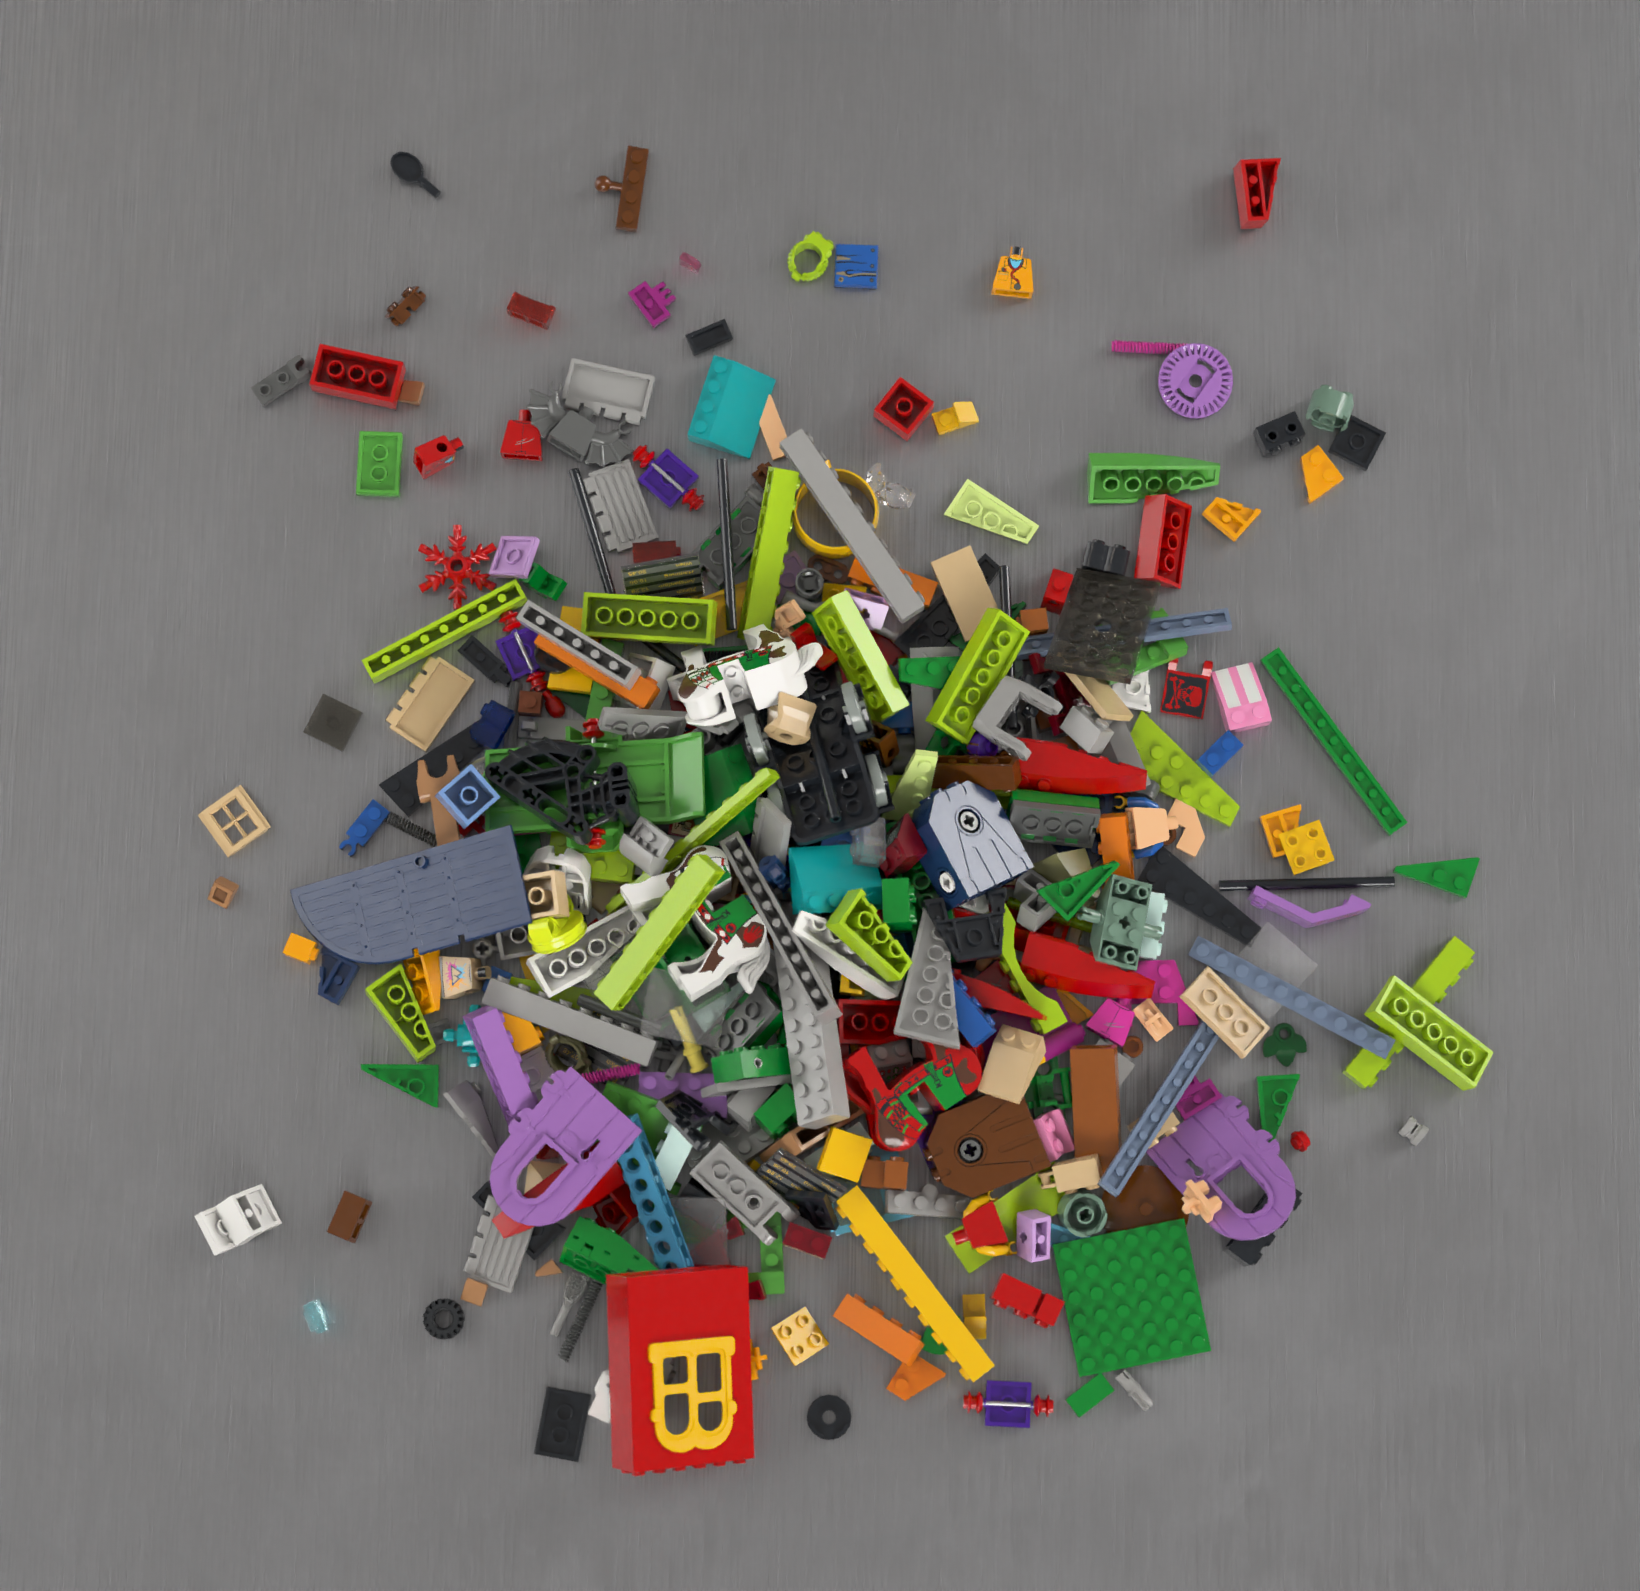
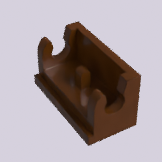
M344 1190L327 1232L355 1243L373 1202Z

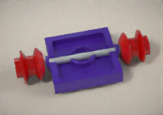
M648 445L638 446L632 454L634 456L632 461L639 460L641 462L640 468L649 467L638 478V481L669 509L683 497L682 505L688 503L690 505V512L692 510H699L705 502L703 500L704 495L698 496L696 494L697 488L688 490L699 479V476L667 448L654 460L655 452L649 453L647 451Z
M512 610L504 612L500 615L501 619L498 622L504 623L503 632L511 634L495 642L513 681L529 675L526 683L532 684L530 691H545L548 689V681L543 679L546 673L538 671L541 668L536 663L534 655V641L538 634L527 627L519 630L521 623L516 620L518 612L513 613Z
M986 1380V1398H983L980 1391H978L976 1396L971 1395L970 1391H968V1395H963V1409H967V1413L971 1409H975L977 1414H979L982 1407H985L984 1426L1030 1428V1410H1033L1036 1417L1040 1413H1045L1048 1418L1049 1413H1053L1054 1401L1049 1399V1395H1047L1046 1399H1041L1039 1394H1037L1033 1403L1031 1401L1032 1382Z

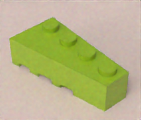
M863 889L848 890L825 926L887 982L901 980L911 966L912 961L897 939L894 940L888 931L890 929L887 924L881 921L874 905L868 902Z
M400 963L365 989V994L415 1061L420 1063L436 1051V1045L403 966Z

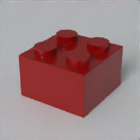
M899 377L874 409L873 417L908 442L933 410L934 401L902 377Z

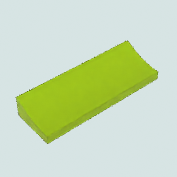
M848 590L830 597L812 612L832 652L837 654V661L848 681H851L853 685L860 683L872 720L883 723L910 705Z
M987 608L925 721L949 734L962 744L968 745L976 731L973 728L975 718L1001 680L1007 675L1030 631L1000 609Z
M1395 975L1389 977L1379 995L1364 1013L1370 1020L1463 1091L1476 1087L1494 1053Z
M1055 1161L1051 1163L1050 1167L1045 1168L1039 1172L1051 1170ZM1036 1173L995 1201L994 1205L1008 1242L1017 1241V1212L1037 1209L1053 1217L1057 1214L1059 1201L1065 1192L1058 1193L1057 1187L1041 1189V1177H1038ZM1050 1175L1051 1182L1055 1181L1054 1175ZM960 1225L944 1236V1238L968 1274L992 1259L993 1256L979 1254L976 1249L972 1250L969 1241L956 1245L952 1233L964 1228L963 1225Z

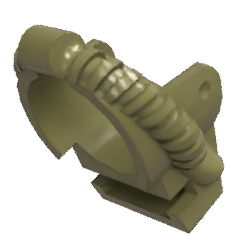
M558 1034L549 1038L550 1043L546 1046L545 1057L550 1068L552 1067L554 1071L562 1070L566 1072L570 1067L563 1064L558 1056L553 1054L555 1046L561 1042L571 1045L577 1052L578 1062L575 1066H571L580 1075L583 1073L584 1076L585 1073L588 1074L593 1071L591 1067L592 1061L587 1058V1050L582 1041L564 1035L560 1037Z

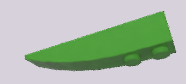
M1089 453L1087 467L1088 503L1138 502V499H1143L1148 495L1166 493L1172 495L1184 489L1190 488V490L1218 485L1220 463L1159 454Z

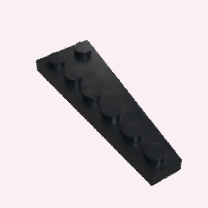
M985 553L977 562L988 586H990L999 574L1000 566ZM944 594L894 641V645L903 654H906L908 658H910V648L945 647L957 631L958 625Z
M489 713L380 783L379 786L409 818L424 804L420 803L417 788L419 760L426 761L428 773L431 777L439 778L447 771V756L454 755L458 769L461 771L503 733L505 728Z
M1164 846L1150 857L1137 881L1152 884V891L1165 894L1164 898L1249 948L1252 947L1262 930L1259 925Z

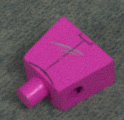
M1107 998L1084 1028L1104 1039H1108L1120 1048L1123 1047L1135 1015L1133 1011L1127 1008L1132 999L1117 998L1115 1002Z

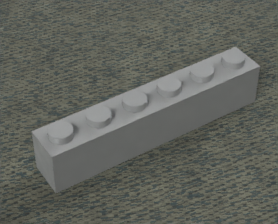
M527 600L516 617L525 627L629 691L642 673L637 666Z

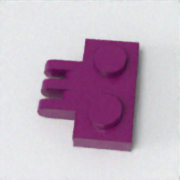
M644 281L628 292V296L653 328L671 317L666 307L676 300L674 295L667 299L665 298L671 293L669 288L661 292L666 287L664 281L652 289Z
M1194 1076L1175 1108L1185 1121L1221 1099L1222 1096L1210 1078L1200 1084L1197 1077Z

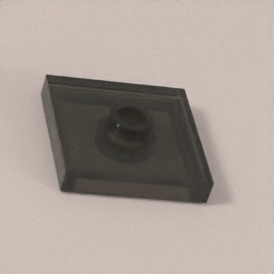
M323 694L303 732L343 752L363 713Z

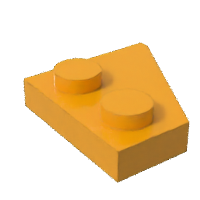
M1319 445L1300 458L1301 467L1304 472V483L1308 493L1307 498L1310 504L1344 480L1343 476Z
M1216 497L1201 515L1235 542L1258 517L1261 510L1242 507L1243 504L1231 503L1226 499Z

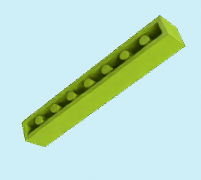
M768 467L737 638L745 640L744 630L762 624L768 630L773 631L771 622L772 618L775 617V610L777 609L775 605L776 596H779L781 589L779 579L780 575L784 572L785 564L783 558L789 547L787 536L788 532L792 529L793 521L791 515L797 504L795 493L796 489H799L801 482L799 472Z
M514 579L361 661L375 684L497 620L504 612L514 611L525 605L527 598L517 579Z
M696 854L690 858L687 868L676 877L673 887L662 896V902L650 912L649 919L636 931V937L633 941L624 947L623 954L619 960H616L611 965L607 976L598 982V988L594 994L611 1010L622 1011L725 873L709 856Z
M1453 936L1411 988L1432 1005L1435 1002L1439 1004L1447 995L1445 992L1446 988L1449 985L1453 987L1460 979L1458 973L1463 968L1467 970L1473 963L1474 959L1471 957L1475 952L1456 936ZM1380 1026L1377 1028L1378 1031L1395 1039L1393 1036H1391L1389 1033L1383 1030ZM1395 1039L1386 1059L1362 1047L1342 1073L1361 1089L1367 1086L1371 1088L1378 1080L1377 1073L1381 1069L1385 1071L1392 1063L1390 1057L1394 1052L1399 1054L1405 1046Z

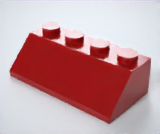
M1167 494L1145 496L1134 574L1135 580L1147 585L1181 589L1192 511L1191 505Z

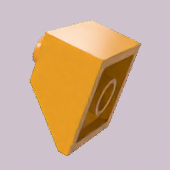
M502 1012L505 1018L503 1025L506 1031H510L514 1040L512 1045L515 1051H518L520 1057L540 1046H544L542 1041L545 1040V1037L539 1026H534L530 1021Z

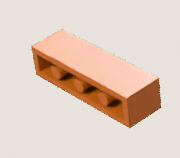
M855 557L847 581L851 582L850 585L867 587L871 589V593L882 596ZM899 568L903 574L907 573L913 584L911 586L914 591H919L925 599L923 603L924 609L927 610L931 605L938 582Z
M1128 812L1101 814L1098 827L1096 828L1097 834L1101 836V842H1098L1099 855L1103 856V863L1100 865L1115 860L1120 866L1112 874L1135 880Z
M847 1293L833 1314V1317L911 1367L925 1345L920 1341L921 1336L911 1329L907 1333L901 1329L902 1323L894 1318H891L890 1321L883 1317L885 1312L876 1306H873L871 1309L864 1305L866 1303L865 1299L857 1294L852 1297Z

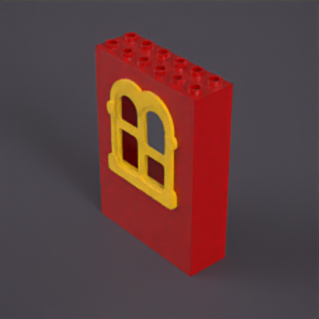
M720 1264L606 1274L612 1468L620 1469L621 1473H632V1476H643L645 1471L665 1473L668 1468H672L673 1471H684L686 1466L700 1469L706 1468V1464L710 1463L713 1466H725L727 1461H732L734 1464L746 1463V1459L754 1458L748 1267ZM718 1352L720 1354L721 1389L714 1392L699 1393L697 1391L696 1357L699 1354ZM686 1356L687 1382L665 1385L663 1382L664 1358ZM687 1393L689 1406L688 1426L683 1433L673 1435L668 1432L665 1426L664 1397L668 1394ZM720 1401L722 1404L721 1423L715 1430H704L698 1420L699 1403Z

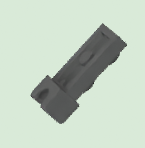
M300 355L295 356L286 365L251 387L264 407L299 383L302 384L311 378L312 372L308 368L299 371V367L304 364V359Z

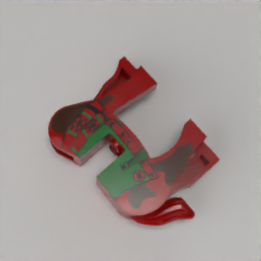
M963 1034L960 1036V1049L921 1041L925 1049L926 1060L907 1068L894 1077L887 1085H885L865 1046L859 1047L843 1059L847 1098L865 1112L869 1135L874 1144L886 1151H903L916 1143L928 1123L907 1096L908 1094L911 1096L920 1091L934 1111H942L972 1093L979 1086L985 1060L983 1043L977 1048L973 1047Z

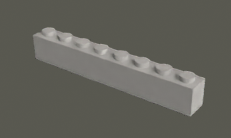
M498 975L497 978H490L481 1003L644 1066H650L659 1040L654 1039V1034L647 1031H642V1033L633 1031L634 1027L626 1023H622L621 1026L612 1023L613 1018L601 1015L600 1018L592 1015V1010L580 1007L579 1010L571 1007V1002L563 999L557 1002L549 998L545 992L539 991L536 994L530 991L531 987L522 983H518V986L510 984L511 979Z

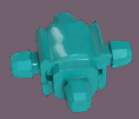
M470 1005L469 1013L481 1008V1006ZM464 1019L463 1024H458L457 1031H454V1029L443 1030V1040L450 1042L457 1040V1046L462 1047V1052H469V1056H467L468 1066L478 1067L480 1057Z

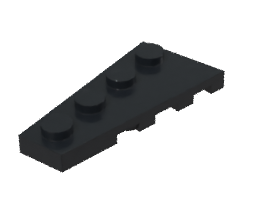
M487 1181L472 1196L483 1209L488 1195H493L490 1181ZM557 1222L546 1226H535L526 1253L533 1260H536L566 1227Z

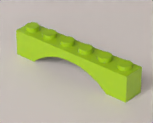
M1005 903L1002 954L999 956L1001 960L999 965L1004 973H1008L1011 979L1009 981L1010 986L1015 993L1018 992L1021 1000L1047 1016L1046 1021L1034 1018L1030 1021L1035 1032H1039L1040 1035L1046 1034L1068 1021L1058 1002L1037 991L1021 971L1014 949L1016 922Z

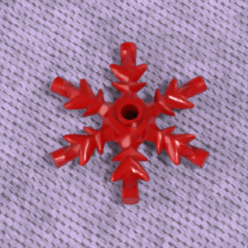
M453 525L454 537L448 536L450 543L453 545L448 546L453 551L451 557H445L444 550L440 553L435 544H433L432 549L424 544H421L418 549L419 552L428 556L425 558V561H436L434 565L441 563L444 565L443 572L435 571L436 575H425L428 581L418 585L423 593L433 587L435 592L440 583L444 586L445 579H452L454 583L449 589L453 590L448 599L454 598L453 610L462 607V598L467 599V595L462 590L467 589L462 584L464 578H470L471 585L475 582L480 591H482L483 586L491 591L495 590L497 586L496 583L487 579L490 577L489 574H479L481 570L474 572L471 570L473 563L480 564L479 560H490L487 554L497 550L492 542L482 548L480 543L475 553L471 549L470 556H463L462 551L466 546L462 545L466 541L467 536L461 537L462 525ZM456 566L462 567L460 571H454Z

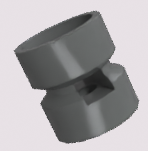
M814 568L802 569L796 576V594L810 602L820 598L823 592L822 574Z

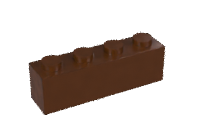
M938 755L932 789L942 788V790H945L948 785L956 781L959 784L970 781L990 791L1002 790L1010 792L1016 790L1022 781L1019 756Z

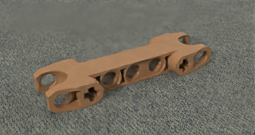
M454 755L447 756V771L439 778L429 775L426 761H418L417 788L420 803L431 802L437 846L461 839L458 822L435 797L441 789L460 774Z

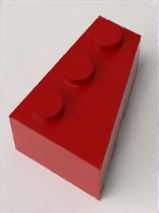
M1281 158L1243 159L1233 168L1241 229L1262 228L1269 220L1274 196L1273 191L1277 181V171Z

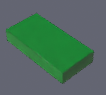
M1099 1373L1065 1400L1078 1418H1080L1115 1390L1103 1374Z

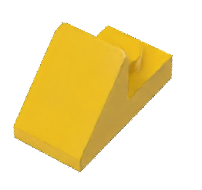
M972 401L954 402L952 407L932 413L931 415L938 435L979 422Z
M963 1294L964 1326L974 1339H986L985 1294Z

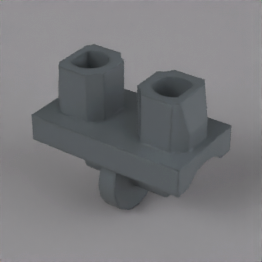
M661 1035L653 1058L660 1060L657 1071L667 1072L677 1055L661 1051L662 1049L670 1051L671 1048L670 1044L663 1043L665 1036ZM640 1064V1067L649 1069L650 1067Z

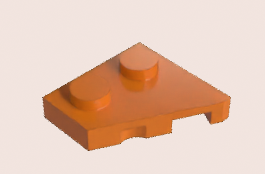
M917 1356L911 1367L903 1362L901 1363L886 1389L906 1401L945 1377L946 1373L920 1356Z

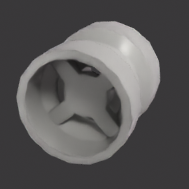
M1410 1115L1400 1127L1398 1133L1403 1137H1408L1410 1143L1417 1146L1429 1129L1425 1125L1418 1124L1417 1119Z

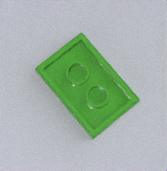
M359 431L356 495L400 497L402 432Z

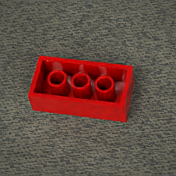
M319 344L309 385L314 392L396 410L406 367L404 362Z

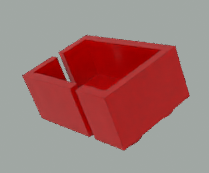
M1005 1273L1000 1274L990 1296V1299L994 1300L993 1305L1004 1310L1007 1307L1014 1309V1315L1023 1319H1027V1317L1035 1319L1033 1324L1044 1329L1055 1325L1065 1302L1048 1293L1043 1294L1041 1290Z

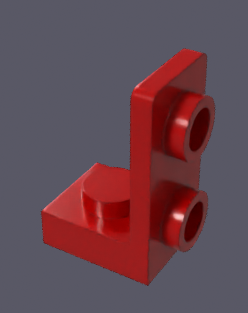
M807 622L790 634L797 652L804 645L815 642L821 644L817 641L812 626ZM821 644L823 655L818 659L815 666L824 671L838 660V656Z

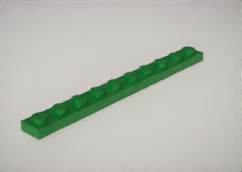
M1278 647L1262 658L1260 662L1388 836L1407 824L1406 819Z

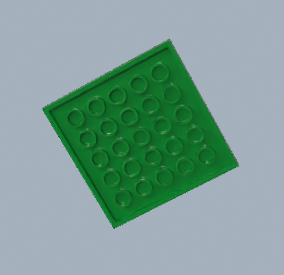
M1184 1218L1052 1244L1079 1377L1211 1351Z

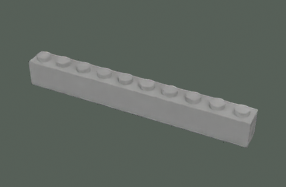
M802 428L780 442V449L795 471L799 472V476L901 624L905 623L924 610L923 603L925 599L919 591H914L911 586L913 582L907 573L903 574L898 568L900 563L894 555H889L887 552L888 546L882 538H877L874 533L876 531L874 525L870 520L866 521L862 516L864 512L857 502H852L849 489L846 485L841 486L837 480L839 476L835 469L827 466L825 463L827 459L820 449L816 450L813 445L815 443L810 433H805Z
M737 831L720 841L722 849L815 1017L824 1027L842 1016L841 1010L803 942L792 931L794 926L774 890L758 870L759 863L746 840Z

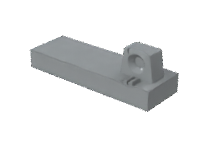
M520 716L518 738L542 740L543 737H547L551 740L566 741V726H571L580 732H585V728L582 726L585 720Z

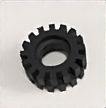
M438 1299L426 1307V1311L423 1314V1325H425L426 1331L431 1336L437 1339H450L463 1328L465 1321L464 1312L460 1305L453 1300ZM441 1310H447L452 1315V1323L446 1328L439 1327L435 1322L436 1314Z

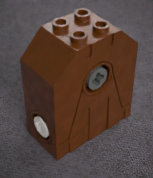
M984 1093L935 1113L924 1139L925 1147L922 1148L928 1162L931 1161L934 1167L930 1169L934 1181L940 1182V1184L972 1198L1051 1166L1024 1096L1020 1104H1016ZM967 1144L973 1147L970 1150L971 1154L964 1152L967 1149Z

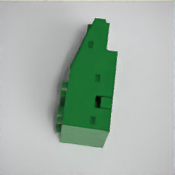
M579 1216L566 1240L559 1260L560 1263L584 1273L605 1285L606 1274L658 1270L621 1236L617 1235L613 1229L603 1228L597 1225L591 1218H583Z

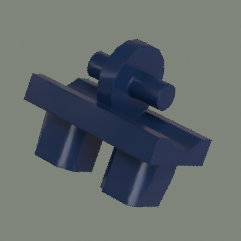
M773 855L762 858L758 870L772 888L778 887L782 892L791 887V882L788 878L790 873L777 856Z

